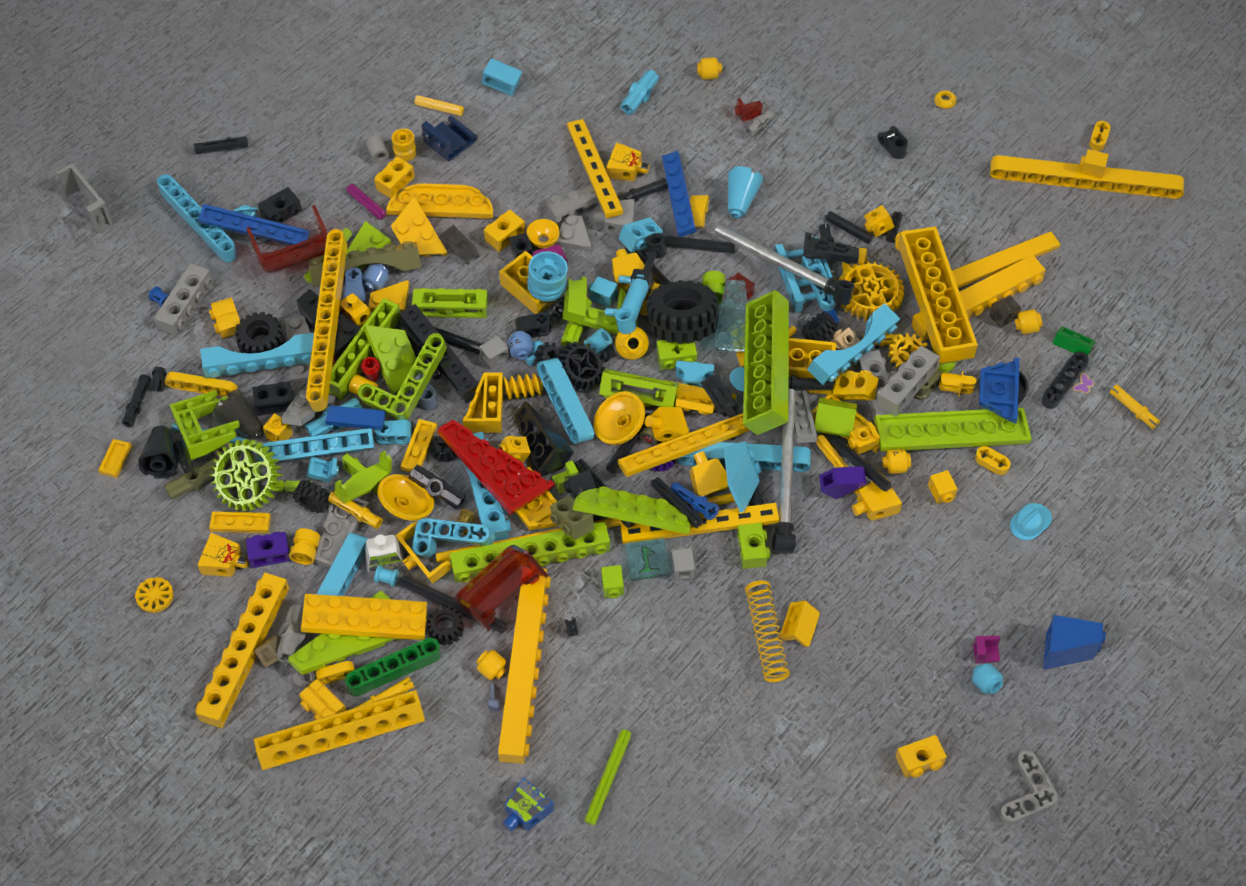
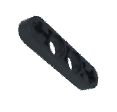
M1076 352L1071 356L1044 392L1042 397L1043 406L1048 409L1058 406L1085 370L1089 361L1085 353ZM1079 359L1082 360L1076 367V361H1079ZM1072 371L1075 376L1069 377L1065 372ZM1061 383L1065 386V389L1060 390L1055 385ZM1054 393V400L1049 401L1048 399H1050Z

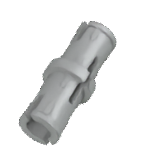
M767 109L760 116H756L753 122L745 127V133L752 137L757 131L764 129L766 124L775 117L774 112L771 109Z

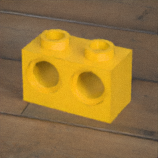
M396 157L375 176L376 190L391 199L415 178L414 168L411 164Z
M861 370L860 373L853 371L838 373L839 376L836 378L834 385V396L843 401L875 400L879 378L872 375V372Z

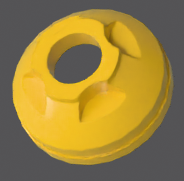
M549 219L533 221L527 228L530 243L538 248L553 246L559 239V227ZM542 236L549 238L546 242H540L538 239Z
M636 327L629 334L618 332L615 338V348L618 354L629 360L642 357L649 346L646 333L639 327ZM630 338L638 340L637 348H629L628 340Z

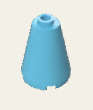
M736 166L729 170L728 213L733 218L745 216L763 182V176L758 171L755 174L751 172V168Z

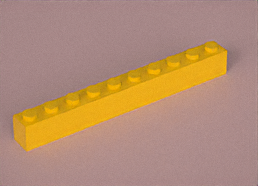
M523 567L498 750L499 762L524 764L525 757H529L530 744H527V738L532 736V725H529L530 718H534L535 712L532 699H536L537 686H534V682L539 679V668L536 666L537 661H541L542 649H539V643H543L544 631L541 630L542 624H546V612H543L544 606H548L549 600L546 588L550 589L551 577L547 576V569Z

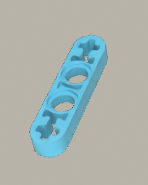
M802 256L804 267L812 271L817 270L821 273L820 275L828 278L821 259L815 258L810 260L808 257ZM810 282L820 308L825 311L833 310L836 305L833 301V295L825 294L824 290L818 289L817 285Z

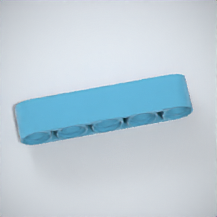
M553 358L538 362L537 372L571 442L578 444L592 440L594 437L593 427L559 359Z
M353 532L348 534L317 595L344 596L365 556L366 540L369 538Z

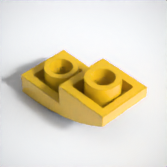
M691 195L690 203L696 228H704L705 216L708 213L709 195Z

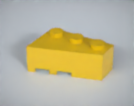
M483 373L475 391V396L472 402H470L468 412L462 420L463 426L473 433H502L503 373Z

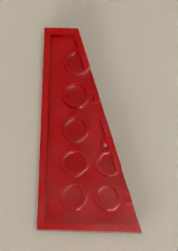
M451 420L437 430L440 437L509 515L552 490L556 485L553 481H547L542 478L541 474L537 471L533 472L524 467V463L500 448L492 447L489 445L490 442L484 438L481 440L476 437L471 430L455 420Z

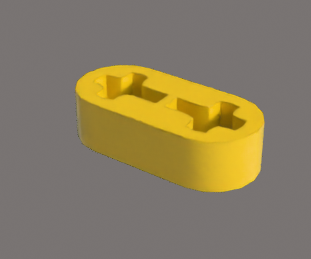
M1098 121L1095 124L1089 142L1091 149L1095 151L1104 149L1111 128L1108 122Z
M987 446L977 449L975 460L979 465L998 475L1008 473L1011 463L1006 456ZM984 454H987V455H988V456L985 457V458H982V457H981V455H984ZM1001 463H1003L1004 466H1002L1001 468L998 467V465H1000Z
M344 661L318 669L315 674L316 678L325 685L344 680L348 673L355 670L352 661Z

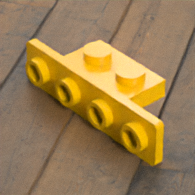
M679 383L675 406L681 407L684 411L698 410V413L703 415H709V413L717 410L703 387ZM731 393L734 399L736 400L737 395Z

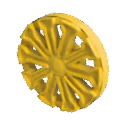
M161 577L148 578L143 583L141 582L135 593L138 606L148 613H158L165 610L171 604L174 597L171 584Z

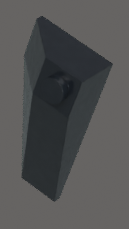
M524 401L514 416L519 434L526 437L531 452L529 459H527L528 465L533 472L537 471L543 477L563 468L565 463L574 454V451L566 440L528 402Z

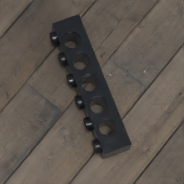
M416 304L400 313L403 324L422 348L431 334H439ZM435 342L433 347L440 346L441 342ZM446 343V352L437 367L467 404L474 398L479 383Z

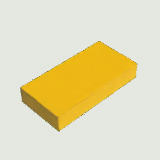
M113 439L98 469L99 474L118 478L132 448L131 443Z

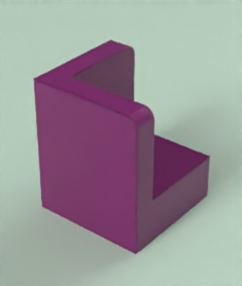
M999 635L975 637L973 643L975 664L998 663L1000 661L998 649Z

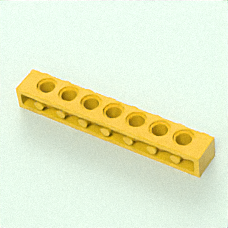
M264 572L262 578L257 581L256 591L253 596H250L247 603L248 607L239 618L238 628L232 632L231 642L228 648L224 649L220 664L214 669L211 683H208L205 687V695L202 701H199L196 706L195 712L200 722L223 728L257 657L254 650L265 640L288 593L289 585L287 579ZM266 595H271L269 598H263ZM263 612L261 615L255 616L256 613ZM254 629L253 632L246 633L248 630ZM240 647H246L244 650L238 651ZM233 664H238L235 668H229ZM229 682L226 686H221L222 683ZM220 700L219 703L212 704L213 701Z
M417 690L254 738V744L261 768L265 770L425 721Z

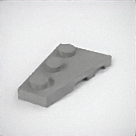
M299 390L283 414L282 423L302 426L314 418L316 411L312 410L306 398L307 390ZM329 395L328 404L333 405L336 403V396Z

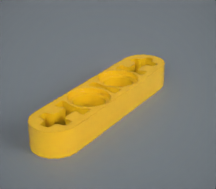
M169 372L165 379V384L173 389L202 394L216 390L217 396L234 398L238 390V386L231 381L178 372Z

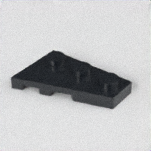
M805 232L803 256L810 259L819 258L827 261H841L846 264H858L859 248L841 242L833 244L828 242L827 238L820 237L817 239L811 237L812 233Z

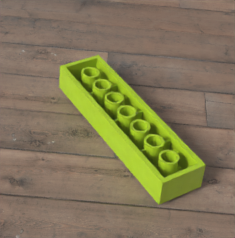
M773 290L746 303L743 425L756 435L788 422L789 301L777 290Z

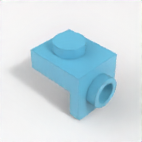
M311 457L308 464L307 477L329 483L333 477L337 476L339 466L336 465L337 458L333 457L329 462Z

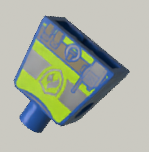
M523 778L505 803V812L509 816L503 822V825L510 832L519 824L525 830H530L554 811V802L527 779Z

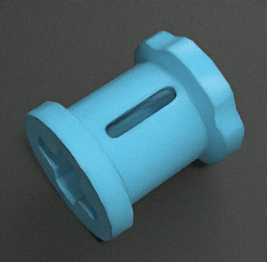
M379 565L375 572L374 582L379 583L380 581L395 587L399 577V570L395 569L393 571Z

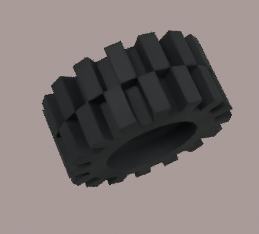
M822 312L821 315L817 314L816 317L813 316L811 318L812 320L806 322L807 324L803 326L802 334L806 340L825 341L835 334L834 331H837L838 325L828 312Z
M302 480L292 495L295 502L299 503L301 507L304 506V509L322 513L329 503L330 493L326 492L325 488L322 489L321 485H316L315 482L311 483L310 480Z
M441 606L442 610H439L437 607L435 608V613L431 611L430 617L427 618L428 634L431 638L436 639L439 644L442 642L443 645H446V642H449L451 645L453 640L457 642L459 640L458 636L462 637L464 623L460 612L458 613L456 608L452 610V606H448V609H445V606ZM443 620H450L453 623V627L448 631H441L438 629V624Z

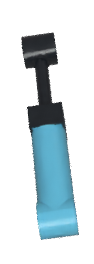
M653 233L647 237L649 256L643 270L634 269L631 276H619L620 283L631 284L621 309H605V315L615 316L618 330L623 334L632 333L636 329L635 321L647 292L651 293L654 285L651 271L655 259L662 258L667 253L665 238L660 233Z

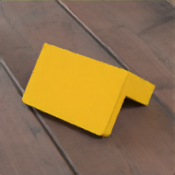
M806 600L791 602L780 638L783 641L797 640L804 647H809L820 612Z

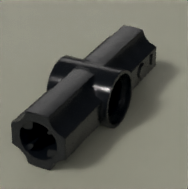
M419 464L409 474L408 479L454 509L458 510L463 504L466 497L465 494ZM435 482H439L441 485L439 492L434 490Z

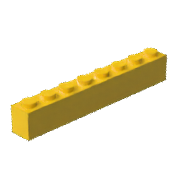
M1031 255L960 291L959 293L968 319L980 315L988 308H994L998 303L1011 299L1013 295L1019 292H1025L1033 285L1040 284L1044 279L1046 269L1034 255ZM921 312L913 315L911 327L919 337L923 338L922 341L924 342L929 339Z

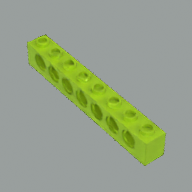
M603 521L594 523V530L576 540L570 535H566L563 530L452 552L450 553L455 583H466L472 579H485L491 575H504L515 570L523 571V567H543L549 563L566 562L568 559H581L593 554L601 555L610 551V539L606 523ZM591 540V541H593V542H592V543H586L585 541ZM568 544L574 545L572 547H566V545ZM548 548L554 549L553 551H547ZM529 552L535 553L533 555H527V553ZM510 556L515 557L514 559H508ZM490 560L496 561L494 563H488V561ZM471 564L476 565L475 567H468Z

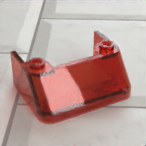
M316 205L312 206V210L320 234L270 253H260L250 227L246 228L258 264L264 271L272 273L325 255L328 233Z
M510 545L455 595L454 599L481 627L489 631L492 629L489 625L495 620L496 612L494 610L522 584L533 585L539 580V576L547 578L549 575L528 551L516 545Z

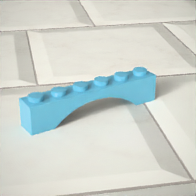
M884 303L867 320L864 338L859 343L843 350H825L812 361L807 370L822 385L828 381L833 382L839 376L838 373L840 371L844 373L851 366L850 363L852 361L856 363L863 356L862 353L865 352L867 354L874 348L873 344H880L886 338L885 335L887 333L891 335L898 328L896 324L900 318Z
M314 333L295 335L280 347L261 353H237L220 346L200 349L205 378H215L242 372H254L256 370L274 369L283 366L290 367L304 363L310 364Z

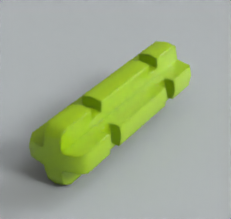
M278 480L281 484L275 485L279 489L276 492H283V490L285 492H294L300 481L286 480L284 482V480Z

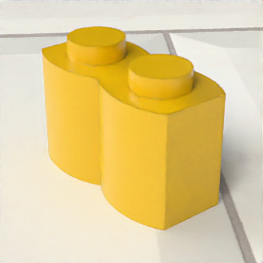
M232 297L210 303L212 308L209 310L211 319H216L217 322L213 324L216 334H221L222 339L235 335L236 326L240 324V319Z

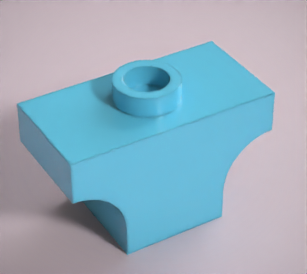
M677 361L676 377L680 378L684 384L702 387L700 382L714 374V365L685 361Z

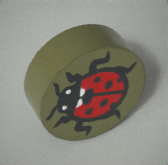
M652 428L642 429L639 435L640 439L648 445H656L658 440L654 438Z

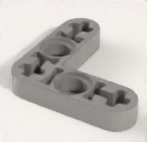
M1031 751L1021 752L1016 764L1032 793L1011 801L1002 807L1000 819L1005 824L1012 825L1051 809L1058 800L1056 790L1036 755ZM1024 758L1031 760L1029 765L1022 762ZM1039 775L1043 783L1035 784L1031 777ZM1045 794L1047 797H1052L1050 802L1048 800L1041 801L1039 806L1038 801L1042 800ZM1025 801L1032 802L1035 807L1034 810H1026L1023 807V803ZM1017 808L1019 809V811L1014 814L1013 818L1010 815H1005L1007 810H1009V812H1014L1017 810Z

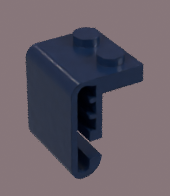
M454 116L448 117V121L451 122L448 125L441 122L434 127L428 121H425L421 124L423 141L448 162L473 145L478 139L475 133Z

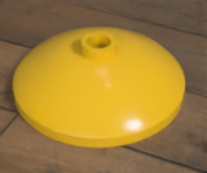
M626 391L618 392L608 397L595 414L594 431L597 437L608 445H620L632 439L644 422L645 407L642 400L634 393Z
M394 474L385 477L378 486L377 494L381 504L389 513L408 521H418L430 515L434 507V499L427 490L408 479L409 476Z

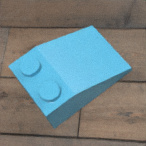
M746 441L724 447L727 482L740 513L745 511L759 483L758 473H761L759 463L754 461L755 454L753 448H749Z

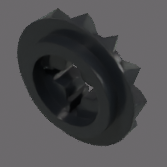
M563 295L557 299L551 313L552 323L559 324L563 318L565 296Z
M436 437L431 442L430 453L432 457L440 462L454 460L458 456L449 446L442 452L441 446H445L447 443L441 437Z

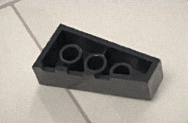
M309 289L296 301L299 313L304 316L308 325L315 331L319 296ZM340 311L334 348L336 362L361 329V327Z

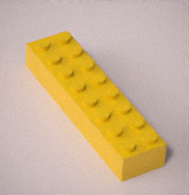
M936 226L900 232L898 247L933 351L940 356L939 364L974 358L978 344Z

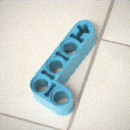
M423 518L416 525L413 551L423 558H431L436 552L438 540L486 546L494 542L495 534L484 525ZM430 524L429 532L425 533V527ZM449 527V532L443 535L444 529ZM468 529V534L462 538L463 530ZM476 533L481 535H484L486 533V536H482L481 538L477 536ZM424 544H427V549H426V551H425V552H422V551H421L422 546H423Z

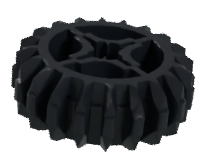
M577 341L567 344L565 348L560 350V354L557 355L559 362L563 366L562 368H564L573 388H576L577 392L593 389L595 385L601 382L602 372L605 370V367L602 366L605 360H600L599 358L602 353L597 354L595 352L597 348L591 349V343L585 346L584 341L579 344ZM572 354H578V355H581V356H580L579 358H577V357H574V358H573V357H571L570 355H572ZM581 375H584V376L588 375V376H590V378H589V379H582V378H580V376H581Z

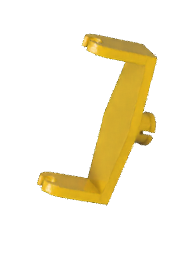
M413 522L395 535L410 555L403 559L402 562L409 571L418 565L433 584L452 569V565L449 561H445L429 573L405 542L415 535L417 522Z

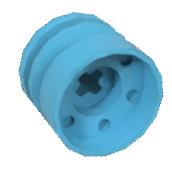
M547 251L534 255L530 260L527 286L528 291L533 297L542 301H554L563 295L566 288L568 271L567 262L557 253Z

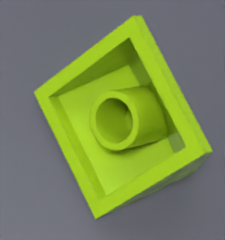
M819 397L814 425L816 432L849 437L850 432L853 431L857 404Z

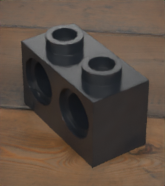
M290 381L252 387L257 416L285 412L294 399Z

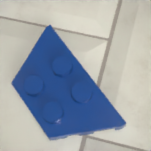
M1014 358L1009 363L1004 364L1001 362L992 367L988 366L980 371L978 405L1012 423H1017L1020 358Z

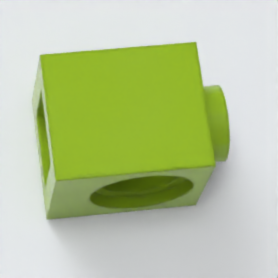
M621 565L601 567L604 597L618 598L623 596L624 584Z

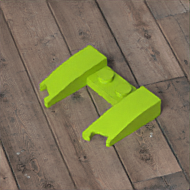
M581 277L575 281H572L571 278L568 279L562 319L595 329L602 328L609 333L617 335L619 330L615 316L605 315L603 310L586 306L587 277ZM623 288L619 289L617 309H621L627 295L625 293L626 290Z
M216 390L169 404L173 419L180 430L191 460L222 447L237 436L235 429L240 426L238 420L208 430H201L197 419L229 403L227 396L217 399L216 396L218 394Z

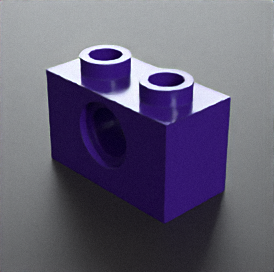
M273 532L269 535H255L251 538H246L248 560L251 568L291 561L286 532Z

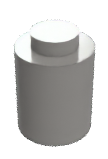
M371 136L366 141L367 149L375 163H382L388 159L389 152L380 136Z

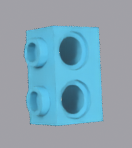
M649 217L623 225L618 239L630 252L647 248V237L653 233L662 234L663 230Z

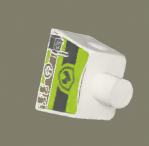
M377 535L375 538L366 540L365 559L368 572L376 571L379 565H382L385 569L405 566L402 562L404 559L402 546L395 535Z

